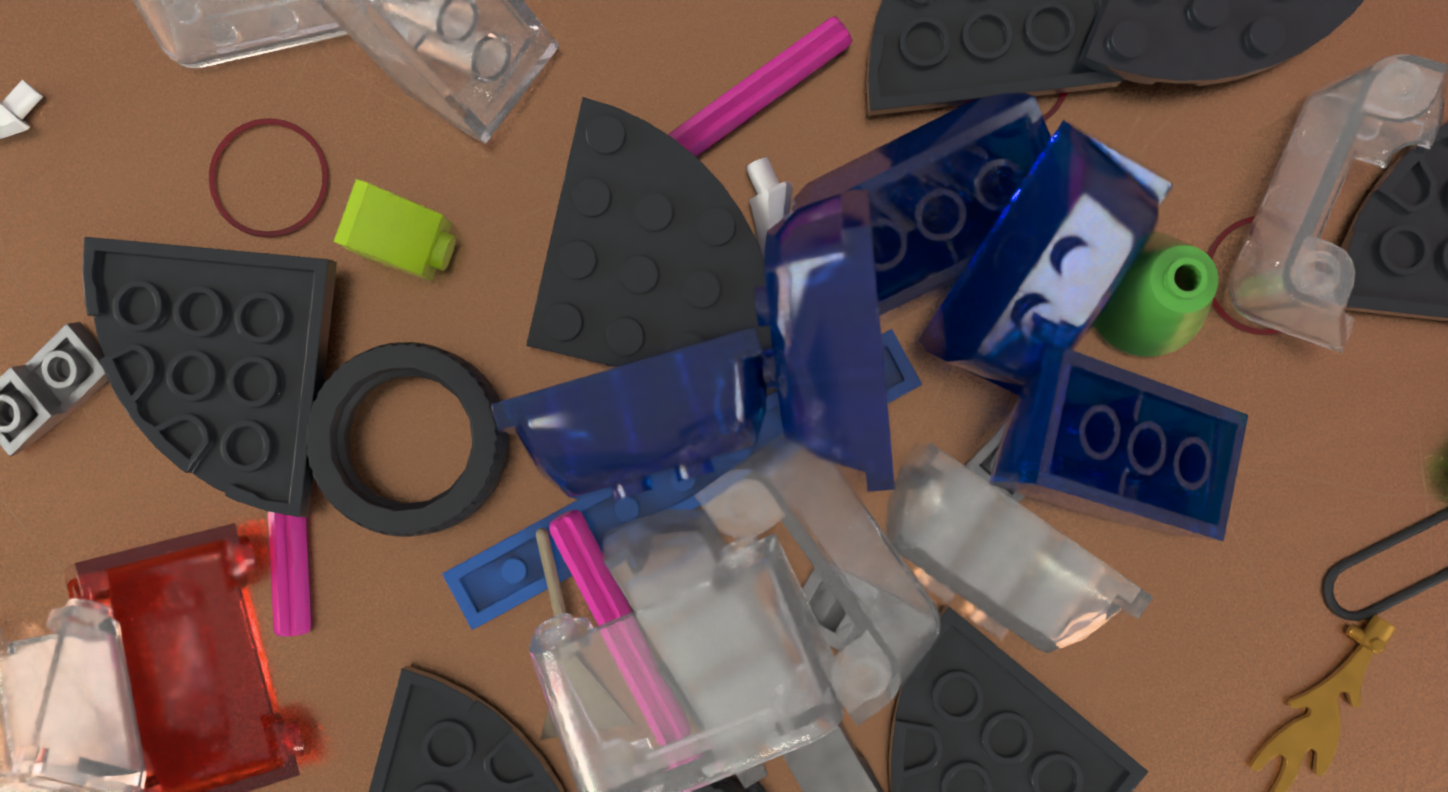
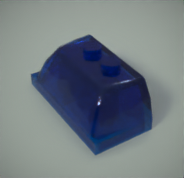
M1003 93L970 101L812 180L793 198L791 207L793 218L841 320L849 331L1083 215L1035 96L1027 93Z
M1063 120L918 341L926 352L1026 399L1033 388L1044 386L1055 377L1105 311L1153 236L1158 224L1159 205L1171 190L1173 184L1157 172Z
M868 189L841 191L797 207L767 231L764 250L765 286L755 287L758 325H770L772 348L763 349L766 388H777L781 423L787 439L819 460L866 472L868 492L895 490Z
M753 327L493 403L491 407L498 431L517 435L537 473L567 498L581 499L612 490L614 500L617 501L651 491L652 487L649 479L656 476L675 472L677 483L711 474L715 472L712 460L754 447L757 444L767 411L766 363L756 329Z
M1046 347L1041 372L1026 383L1012 408L997 449L989 484L1127 526L1188 537L1224 541L1248 415L1065 347Z

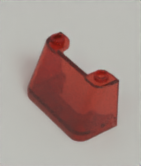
M235 523L77 562L64 571L67 594L118 792H249L300 775L296 759L304 757L302 737L294 720L285 722L281 714L273 711L242 592V588H245L247 585V574L256 570L255 556L248 536H238Z

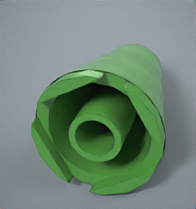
M1152 231L1125 235L1107 245L1090 265L1083 287L1084 301H1086L1091 318L1090 322L1096 334L1116 350L1137 357L1160 356L1174 352L1190 342L1202 328L1217 291L1218 272L1208 254L1173 236Z

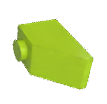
M356 179L334 242L361 258L432 282L436 269L444 271L447 268L454 251L456 235L449 233L453 223L443 214L375 185Z

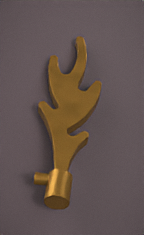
M1377 615L1372 617L1364 630L1352 623L1346 630V634L1360 644L1356 650L1329 677L1311 689L1288 699L1287 704L1293 709L1307 707L1308 712L1293 719L1273 734L1256 752L1249 763L1251 769L1260 771L1274 757L1278 755L1283 756L1281 770L1269 792H1287L1298 775L1306 752L1310 749H1313L1315 752L1313 772L1319 776H1323L1326 773L1336 753L1340 738L1341 717L1338 695L1341 692H1345L1350 706L1355 708L1361 706V687L1369 662L1374 654L1380 655L1385 650L1387 643L1397 630L1396 627Z

